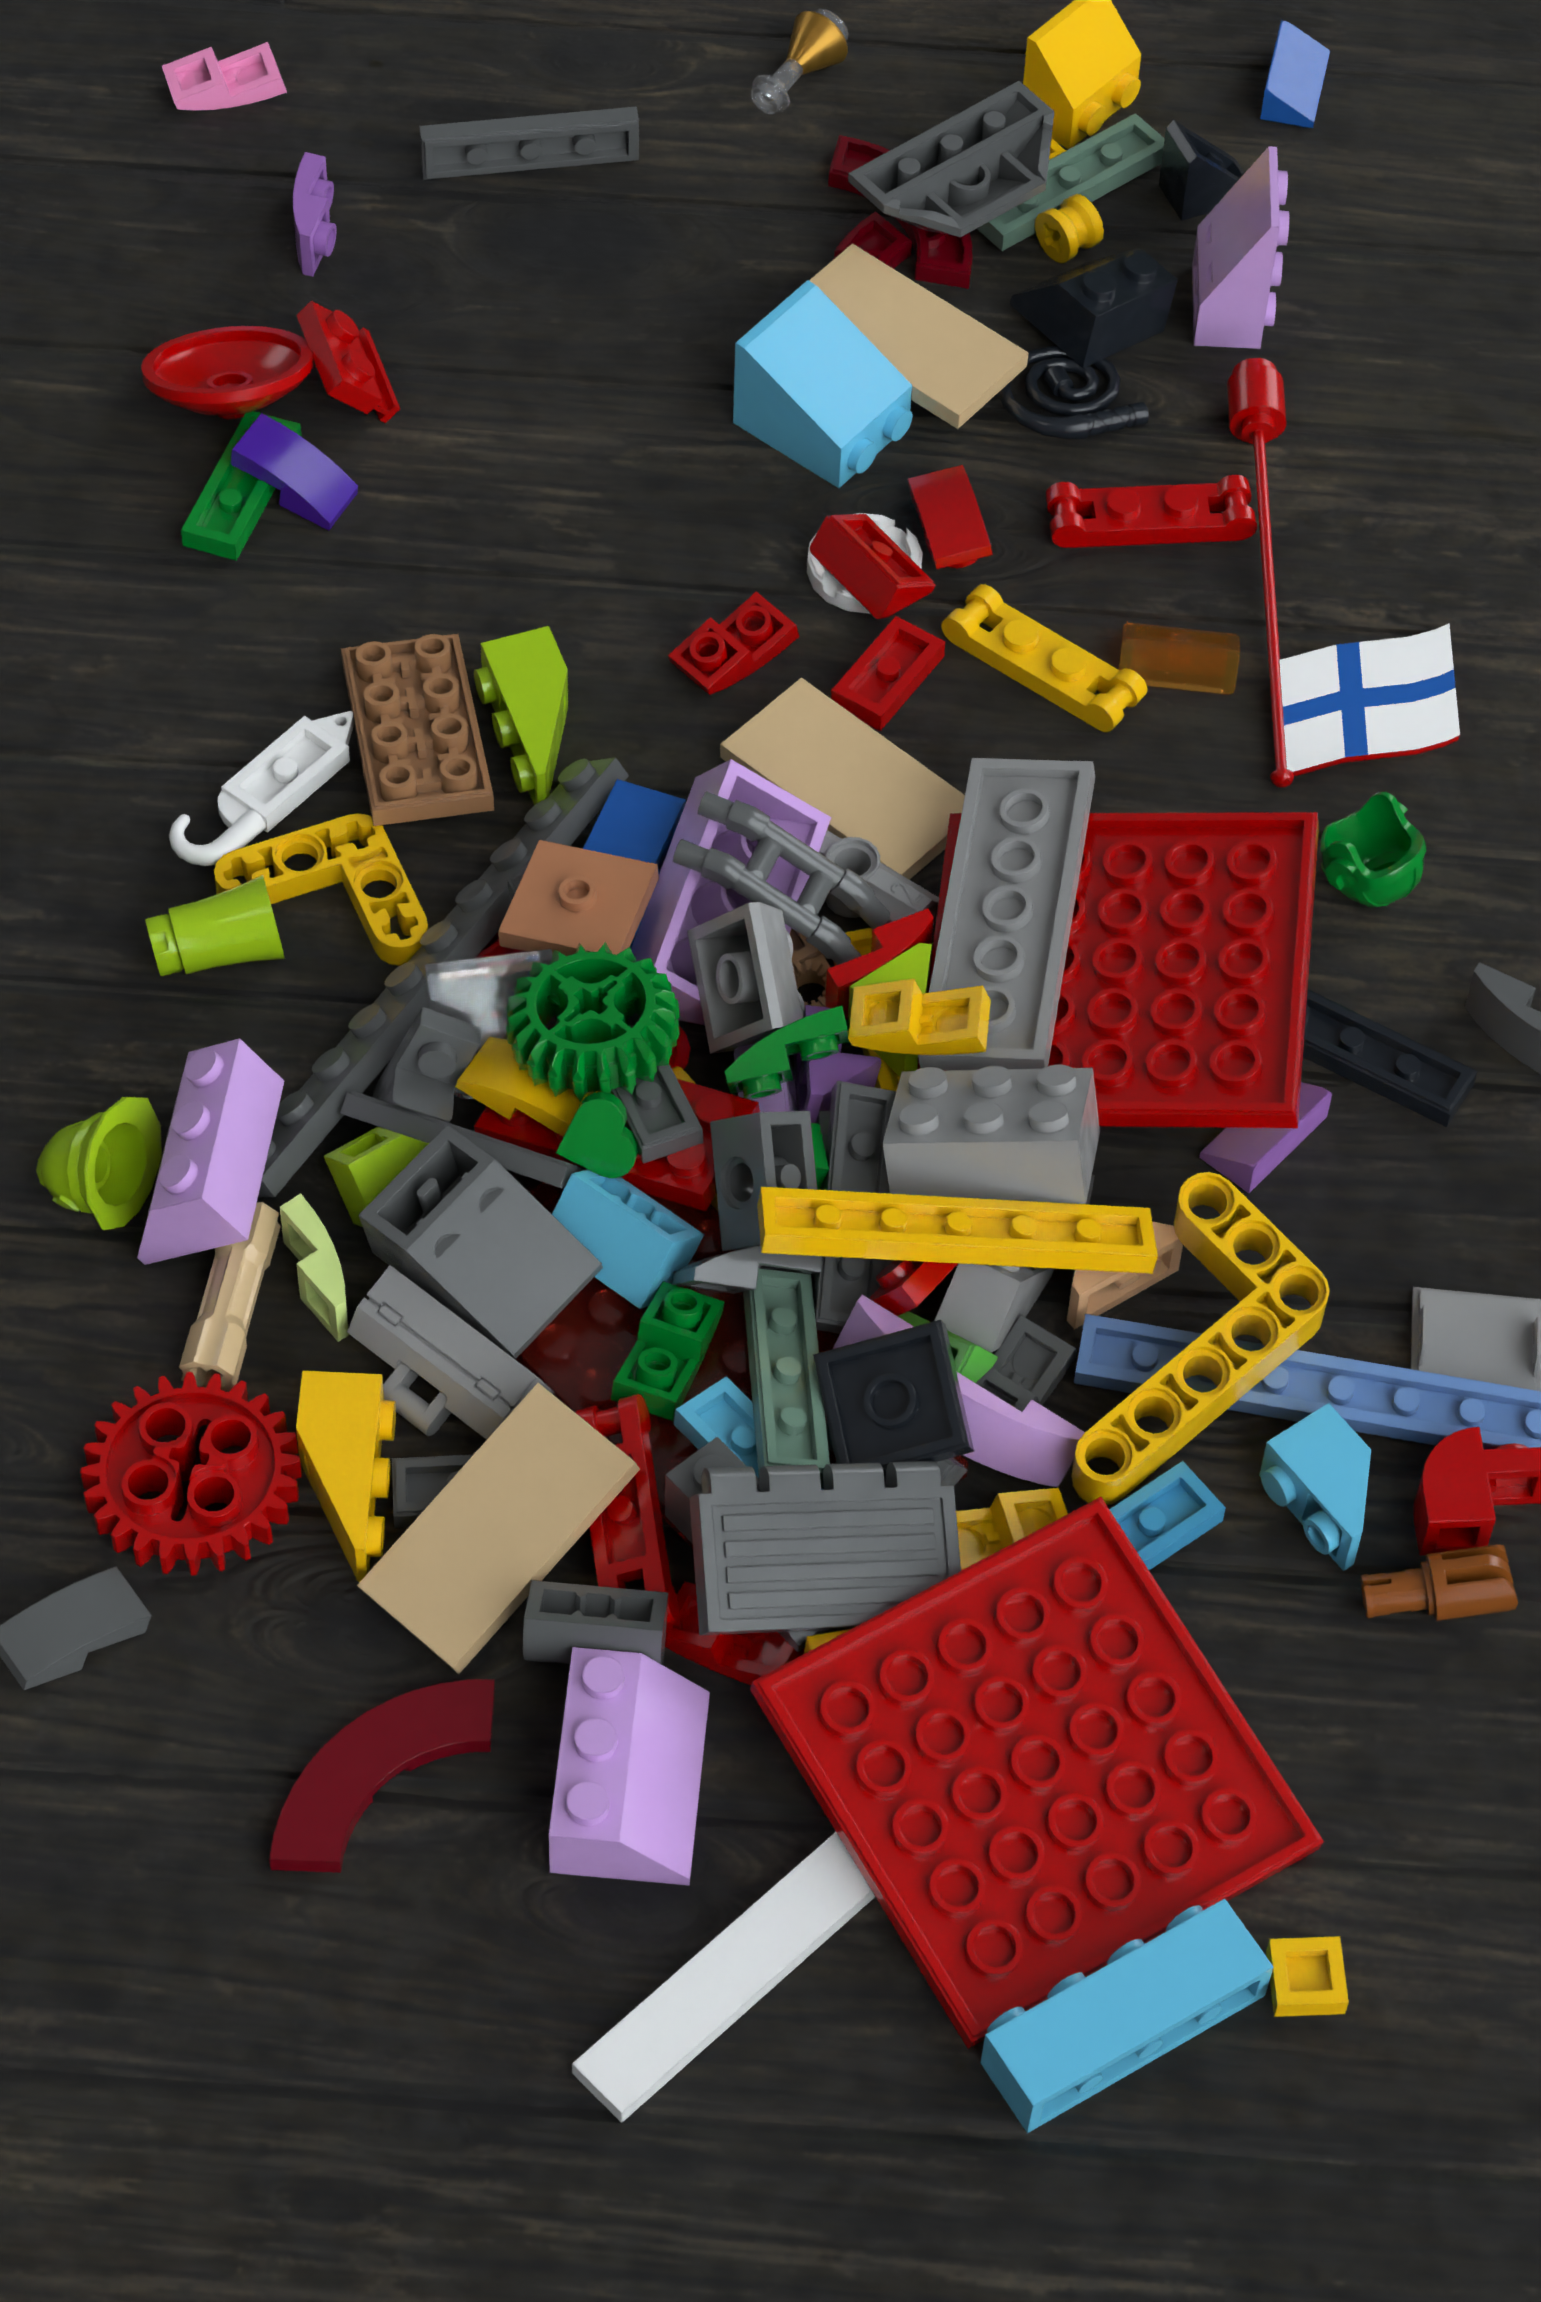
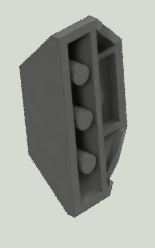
M1017 81L853 170L848 174V182L884 214L922 230L962 237L1046 190L1054 110L1020 81Z

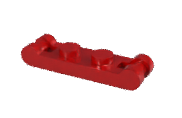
M1229 475L1222 478L1218 483L1079 489L1071 482H1058L1051 485L1045 494L1048 512L1054 516L1050 522L1052 541L1055 545L1063 548L1240 541L1250 538L1257 530L1255 511L1252 507L1248 506L1252 499L1248 479L1242 475ZM1214 511H1224L1223 513H1210Z
M635 1394L620 1398L618 1406L600 1411L598 1406L594 1405L576 1410L575 1413L605 1438L622 1433L623 1443L616 1444L615 1446L635 1461L640 1468L637 1474L590 1526L598 1586L626 1589V1582L643 1578L645 1591L668 1593L667 1624L676 1622L680 1616L679 1604L671 1582L649 1437L651 1420L647 1404L641 1394Z

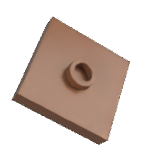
M539 840L498 930L500 946L552 957L554 949L565 956L573 955L579 942L587 952H598L604 942H606L612 954H619L629 948L658 882V865Z

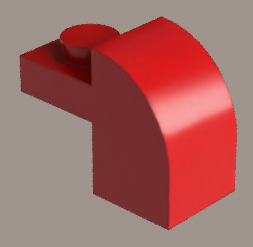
M1480 1427L1462 1429L1441 1440L1433 1448L1426 1460L1414 1501L1413 1518L1419 1555L1423 1556L1431 1553L1488 1546L1496 1521L1494 1506L1541 1504V1447L1528 1448L1522 1444L1512 1443L1495 1449L1484 1450Z

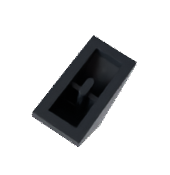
M1173 120L1166 127L1159 186L1181 221L1208 214L1245 172L1234 157Z

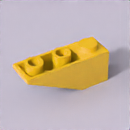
M302 1371L296 1423L300 1463L357 1581L360 1582L369 1572L370 1557L383 1556L384 1516H375L376 1498H388L390 1458H380L382 1440H394L396 1401L384 1400L382 1374Z

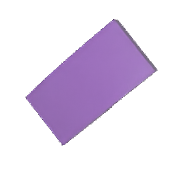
M307 152L303 155L295 178L293 212L298 262L302 274L313 277L322 257H329L333 251L337 228L336 224L330 223L329 210L334 195V184L332 181L327 180L326 157Z

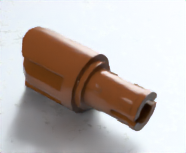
M1490 1545L1426 1554V1561L1420 1562V1568L1360 1576L1363 1604L1367 1618L1399 1612L1427 1610L1428 1615H1434L1436 1621L1507 1612L1515 1610L1518 1605L1504 1545Z

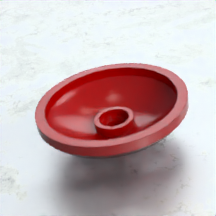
M231 326L202 330L167 341L153 349L144 358L141 370L145 386L160 399L196 413L218 415L224 419H236L243 417L247 412H252L274 403L298 387L311 372L314 360L313 352L309 349L306 339L295 333L262 326Z

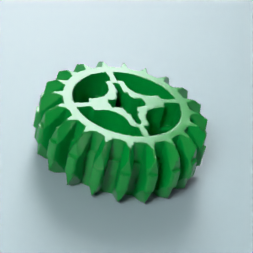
M579 942L573 955L565 956L554 949L550 965L533 961L532 969L529 972L530 977L517 978V985L514 989L515 995L509 997V1004L506 1008L508 1021L506 1025L508 1044H511L514 1059L518 1063L519 1070H528V1075L532 1078L534 1086L549 1082V1088L552 1089L555 1097L567 1089H573L574 1094L581 1103L588 1092L611 1093L612 1089L618 1087L632 1095L636 1085V1078L653 1082L657 1066L669 1065L672 1047L677 1046V1039L680 1035L678 1020L680 1018L679 1003L675 999V993L672 992L667 974L657 973L651 958L636 962V956H634L630 947L617 955L612 954L606 942H604L598 952H587ZM636 1013L640 1019L631 1028L628 1026V1019ZM553 1016H557L558 1024L548 1030L545 1026Z

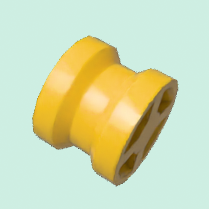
M1080 194L1064 199L1060 209H1046L1039 213L1035 219L1036 236L1041 247L1051 259L1059 263H1065L1073 259L1077 255L1079 248H1092L1103 239V223L1097 209L1091 201Z

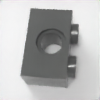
M810 1111L758 1112L710 1122L722 1251H737L761 1246L757 1209L761 1187L817 1190Z

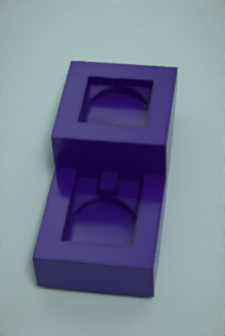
M263 413L258 416L232 449L231 465L281 490L280 506L328 531L358 493V485L329 457L300 435Z

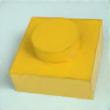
M1340 1936L1269 1939L1266 1953L1268 1960L1274 1967L1270 1978L1274 2017L1338 2015L1346 2013L1349 2000Z

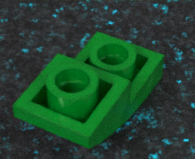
M839 1006L820 1011L792 1022L749 1048L725 1070L730 1093L743 1092L745 1099H758L777 1094L782 1091L781 1083L793 1080L788 1060L789 1055L800 1053L801 1060L811 1061L837 1054L839 1052L838 1044L850 1042L843 1007Z
M663 1281L640 1320L637 1341L613 1381L611 1400L618 1402L620 1398L641 1394L650 1414L673 1421L675 1411L682 1405L711 1343L723 1312L724 1301Z

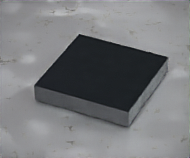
M942 1320L813 1355L836 1464L880 1463L884 1476H886L887 1465L890 1462H938L974 1452L947 1328Z

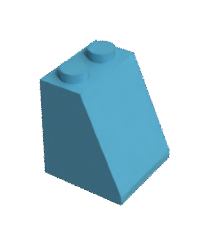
M809 280L803 283L735 343L733 423L837 488L845 484L854 474L866 471L872 464L876 454L891 441L900 440L911 425L913 414L910 411L912 384L822 290Z

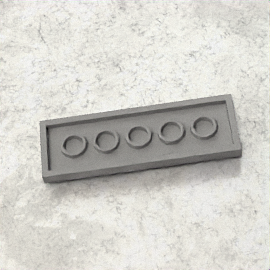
M972 758L929 993L984 986L991 999L986 1052L954 1055H918L920 1068L936 1067L949 1071L979 1070L988 1066H1001L1006 1069H1043L1048 1066L1094 790L1095 771L1093 761Z

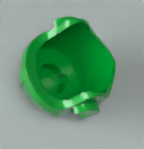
M1378 792L1372 795L1359 810L1327 825L1321 837V868L1329 884L1349 899L1368 907L1387 906L1406 897L1420 882L1423 874L1424 855L1426 853L1425 840L1420 831L1405 818L1404 814L1408 809L1399 803L1392 794Z

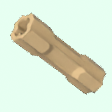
M264 1202L256 1203L247 1241L215 1248V1257L197 1320L191 1325L179 1366L183 1372L182 1381H184L187 1372H193L197 1387H206L211 1377L218 1373L221 1376L223 1391L229 1392L237 1384L247 1349L246 1336L264 1271L270 1266L281 1227L277 1221L279 1213Z

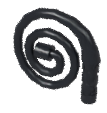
M1058 346L1028 351L1027 365L1035 362L1039 363L1033 365L1024 379L1026 395L1038 407L1052 414L1067 417H1046L1029 411L1015 400L1010 389L1011 381L998 392L1004 409L1022 426L1045 436L1063 439H1086L1088 435L1095 436L1104 434L1106 431L1112 432L1124 429V427L1139 426L1148 423L1149 420L1148 409L1144 402L1115 407L1113 410L1106 409L1119 395L1121 378L1115 366L1105 358L1091 364L1104 373L1108 380L1106 392L1098 399L1087 403L1068 404L1054 401L1045 396L1037 386V381L1042 375H1044L1045 382L1056 397H1062L1070 401L1085 400L1094 396L1098 388L1099 378L1095 370L1090 366L1082 368ZM1066 372H1074L1084 377L1087 382L1086 386L1074 389V383Z

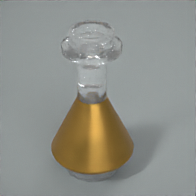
M826 9L799 13L794 21L786 61L771 77L759 75L753 80L751 99L754 104L767 114H775L777 111L782 112L790 104L787 91L801 75L843 62L848 53L846 41L849 37L844 22L836 14Z

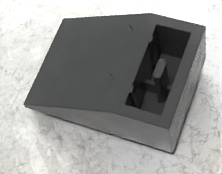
M449 1125L358 1215L373 1254L388 1265H391L514 1359L534 1341L603 1268L602 1263L496 1159Z

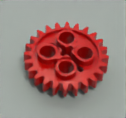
M187 1372L182 1388L173 1389L165 1376L159 1377V1393L150 1396L139 1386L134 1387L136 1405L132 1408L114 1401L111 1407L115 1424L96 1421L94 1426L97 1442L87 1443L84 1446L88 1466L81 1468L83 1488L87 1490L84 1492L88 1513H95L94 1519L99 1535L111 1533L113 1549L116 1553H120L134 1545L136 1565L143 1566L155 1554L160 1556L162 1574H169L177 1559L186 1560L190 1575L196 1576L200 1568L201 1559L210 1558L214 1566L219 1571H223L226 1564L225 1553L233 1550L239 1557L247 1561L251 1559L249 1540L251 1538L270 1545L273 1542L269 1522L288 1524L289 1513L286 1503L298 1502L299 1499L298 1483L295 1479L302 1477L300 1456L296 1455L298 1448L295 1432H287L285 1413L280 1411L270 1414L268 1395L265 1393L248 1402L245 1381L241 1380L229 1392L222 1390L220 1374L215 1373L206 1387H197L193 1372ZM202 1425H208L199 1445L201 1464L194 1466L193 1463L196 1457L195 1441L199 1428ZM166 1435L179 1436L176 1440L170 1442L156 1441L158 1438ZM231 1446L244 1448L242 1451L234 1454L221 1452L223 1449ZM190 1480L187 1491L188 1505L184 1518L181 1521H175L184 1502L182 1481ZM150 1491L163 1493L154 1499L138 1498ZM213 1503L228 1505L219 1511L204 1510L206 1506Z

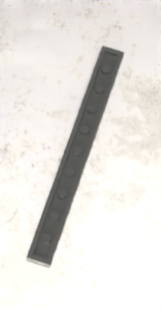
M616 757L592 761L580 759L570 764L561 772L558 777L560 784L547 799L537 803L527 812L524 818L526 824L516 836L503 843L493 852L490 857L492 864L482 876L468 884L458 893L455 899L457 905L448 916L424 933L420 940L422 946L413 957L389 974L385 980V990L372 1005L363 1008L351 1019L348 1025L350 1031L335 1048L322 1054L312 1066L313 1074L299 1091L290 1094L280 1102L258 1197H276L344 1116L340 1112L347 1092L352 1093V1091L362 1094L391 1060L420 1009L424 1007L433 1010L497 934L512 901L509 895L507 879L524 874L538 841L543 840L570 846L605 805L616 780L625 781L629 775Z

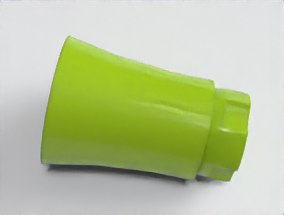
M263 875L222 893L196 902L168 908L169 914H161L145 919L160 976L178 973L183 969L187 975L210 968L250 961L285 959Z

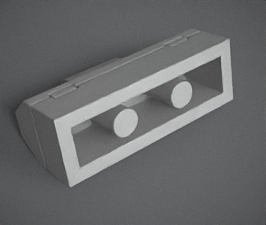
M391 1265L388 1266L367 1293V1296L370 1298L367 1300L364 1297L357 1306L347 1331L358 1342L395 1369L383 1384L384 1400L396 1401V1412L427 1436L435 1434L452 1413L487 1440L537 1383H540L549 1392L554 1394V1391L534 1373ZM418 1376L440 1391L431 1404L409 1389Z

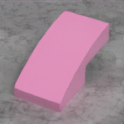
M268 42L220 61L217 60L212 47H209L162 66L177 110L196 111L232 108L287 93Z

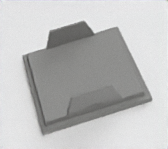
M1413 1287L1410 1369L1541 1391V1299Z

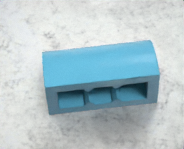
M588 1169L571 1174L552 1213L602 1263L603 1268L595 1278L639 1309L650 1305L663 1281L673 1284L674 1272L688 1265L704 1236L702 1232L622 1177L607 1178Z

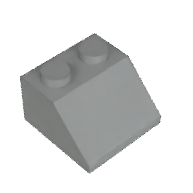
M761 902L747 903L687 931L710 1054L735 1051L738 1047L755 1044L776 1030L804 1018L805 1005L801 994L797 990L792 964L793 943L789 932L785 928L782 910Z

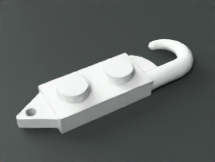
M353 711L313 721L303 716L221 786L222 791L217 797L218 810L224 824L229 828L213 842L205 845H195L187 841L184 831L190 823V817L186 814L180 815L172 824L169 833L171 848L178 857L194 865H216L223 855L245 847L263 830L268 833L350 762L348 744L354 726Z

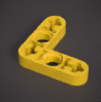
M359 813L346 815L233 850L223 855L217 861L214 869L217 894L241 885L237 879H233L237 876L244 875L245 879L250 881L263 875L271 904L343 882L376 954L381 960L391 965L401 966L407 963L422 946L420 940L428 930L426 915L383 826H373L370 815ZM352 840H359V842L363 846L367 847L357 849L355 844L348 842ZM327 847H331L332 857L335 856L334 859L328 860ZM295 854H308L317 860L313 867L304 871L291 870L284 865V862ZM273 865L275 877L270 878L269 868H265L266 866ZM378 880L387 881L396 888L392 894L383 898L370 897L363 892V888L367 884ZM397 915L398 924L403 934L411 937L400 940L396 933L391 934L390 918Z

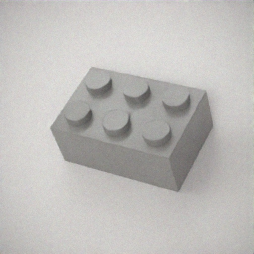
M1058 1064L1050 1065L1043 1069H1006L1001 1066H988L979 1070L943 1071L936 1067H925L916 1071H902L883 1140L890 1194L1086 1204L1100 1136L1093 1068H1071L1067 1065Z

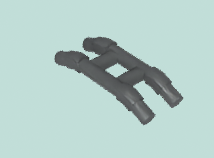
M706 791L700 802L698 815L724 824L726 829L741 834L752 842L755 840L758 842L747 865L730 854L712 847L709 850L684 839L680 840L674 852V863L701 873V877L717 882L727 890L733 889L751 902H761L782 910L785 924L806 937L808 943L816 947L827 959H832L837 965L862 955L851 944V939L837 924L825 916H818L829 891L851 911H856L872 929L885 925L890 918V912L874 896V890L863 878L848 868L844 870L770 821V816L761 810L738 800L733 802ZM779 856L809 875L797 902L766 882Z

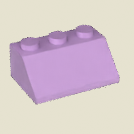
M240 1038L188 1052L137 1256L144 1265L247 1241L249 1238L284 1080Z
M572 1647L549 1829L550 1873L690 1886L710 1699L709 1691L642 1653Z

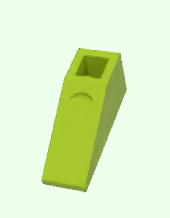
M549 626L481 643L482 668L474 670L475 685L482 704L491 703L495 711L492 714V722L499 746L501 748L510 747L514 756L511 758V770L516 787L520 793L529 792L534 806L547 799L550 795L568 711V669Z

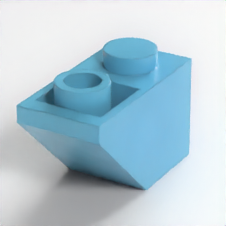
M1327 1403L1267 1441L1259 1476L1268 1496L1277 1505L1286 1506L1301 1522L1311 1545L1321 1554H1329L1344 1571L1354 1565L1363 1532L1371 1449L1330 1403Z

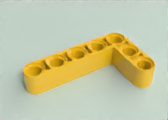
M1211 1172L1197 1173L1184 1182L1178 1197L1174 1229L1180 1242L1240 1302L1087 1430L1079 1439L1074 1456L1072 1482L1079 1497L1088 1503L1099 1497H1102L1106 1505H1112L1123 1499L1311 1339L1321 1327L1330 1292L1327 1279L1229 1180L1220 1174ZM1206 1205L1217 1210L1220 1216L1215 1219H1203L1193 1214L1191 1209L1195 1206ZM1242 1250L1256 1251L1266 1261L1255 1265L1247 1264L1241 1261L1236 1253ZM1288 1295L1302 1296L1309 1301L1312 1307L1306 1310L1291 1309L1284 1304L1281 1298ZM1241 1335H1250L1259 1339L1265 1347L1256 1351H1248L1237 1346L1233 1339ZM1196 1375L1205 1376L1212 1380L1217 1388L1208 1392L1195 1391L1187 1385L1185 1379ZM1154 1416L1163 1420L1168 1429L1162 1433L1153 1434L1141 1429L1136 1421L1142 1417ZM1105 1457L1117 1463L1120 1470L1111 1475H1101L1092 1471L1087 1462L1094 1458Z

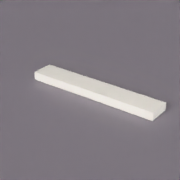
M837 1832L831 1835L572 2063V2074L621 2123L875 1898L874 1893Z

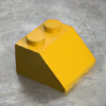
M1074 0L1027 37L1023 85L1054 110L1051 138L1067 149L1074 147L1087 135H1094L1101 128L1104 121L1121 107H1128L1135 100L1140 90L1141 82L1138 78L1141 53L1112 1Z

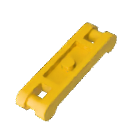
M986 584L978 585L966 597V606L963 609H954L942 621V631L954 645L1102 732L1112 731L1123 719V710L1126 707L1136 706L1148 691L1145 680L1134 670L1128 668L1116 669L1003 602L999 593ZM984 623L993 630L988 632L979 627V625ZM1097 690L1101 692L1098 695L1094 694Z

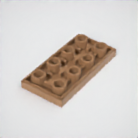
M428 634L419 639L388 643L373 641L364 643L361 646L342 648V664L351 711L354 714V727L373 826L494 811L493 791L459 635L442 636Z

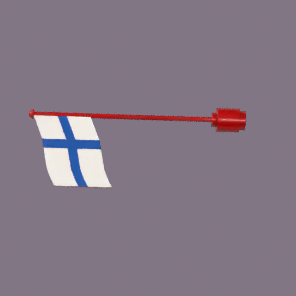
M1249 358L1239 362L1234 367L1232 375L1227 381L1229 426L1231 433L1237 439L1254 444L1276 770L1270 775L1271 782L1279 788H1285L1293 782L1294 776L1340 763L1416 755L1458 741L1460 729L1449 623L1437 629L1409 637L1336 644L1280 660L1265 443L1280 436L1286 428L1284 382L1276 366L1267 359Z

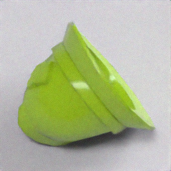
M122 1097L107 1111L98 1112L85 1121L66 1126L50 1139L38 1159L36 1172L40 1184L47 1188L53 1196L55 1203L76 1212L80 1210L81 1212L93 1214L102 1230L124 1227L141 1210L153 1188L162 1158L161 1125L149 1099Z

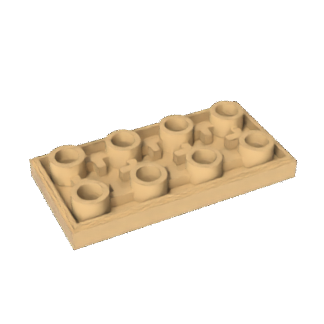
M853 243L809 280L822 290L912 384L911 400L957 429L1027 367L1029 355L1027 351Z
M802 677L720 744V758L724 761L734 760L830 816L831 820L827 830L839 838L860 837L870 841L880 854V862L909 880L945 850L950 813H962L965 798L963 793Z
M537 1383L357 1586L455 1672L460 1674L529 1596L532 1580L542 1581L637 1474L640 1468L629 1456L540 1383Z

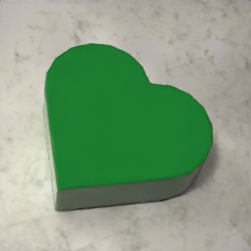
M594 1092L585 1097L567 1128L556 1154L603 1177L619 1178L627 1174L635 1164L638 1146L633 1132L625 1127L627 1113L622 1101L615 1095L607 1092Z

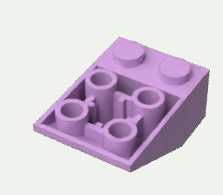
M1269 146L1198 225L1192 264L1194 346L1260 349L1264 326H1274L1276 293L1270 292V286H1280L1283 265L1282 252H1276V249L1279 245H1287L1289 234V211L1279 210V205L1286 204L1288 172L1278 170L1277 147Z

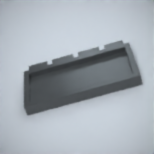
M936 1461L890 1462L886 1469L887 1488L884 1485V1473L880 1463L826 1464L823 1470L824 1490H821L820 1472L815 1464L762 1466L759 1473L760 1492H757L756 1475L752 1466L704 1468L701 1475L702 1494L689 1497L699 1635L852 1629L960 1572L961 1564L954 1486H941L940 1468Z

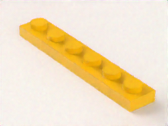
M761 1187L757 1203L761 1253L1153 1274L1158 1258L1150 1208L778 1187Z

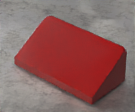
M867 514L826 516L810 545L811 554L876 619H883L895 614L932 593L936 586L933 583L934 581Z

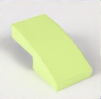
M299 1194L280 1206L283 1242L300 1260L296 1263L300 1299L339 1342L349 1336L347 1333L348 1315L345 1283L341 1264L325 1226L302 1194Z

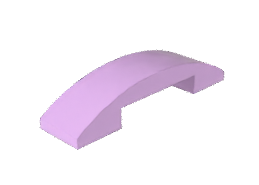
M862 1295L857 1300L833 1349L914 1326ZM957 1372L974 1452L964 1454V1456L1016 1478L1058 1488L1074 1461L1077 1443L1085 1432L1034 1400H1031L1023 1412Z

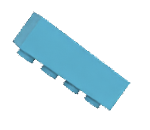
M1226 1899L1205 1910L1200 1905L1186 1909L1167 1925V1932L1147 1943H1144L1142 1939H1135L1126 1943L1109 1957L1107 1966L1087 1977L1081 1972L1072 1974L1050 1990L1047 2000L1028 2011H1025L1023 2007L1010 2009L990 2024L987 2029L988 2033L985 2034L980 2063L1027 2133L1265 1996L1274 1967Z

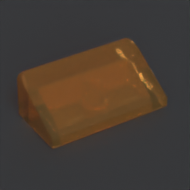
M1129 622L1123 624L1119 670L1124 668L1134 670L1145 680L1147 686L1227 695L1234 693L1240 658V636H1237V634Z

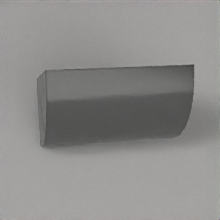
M532 1580L524 1616V1660L570 1664L572 1647L642 1653L664 1665L668 1593Z

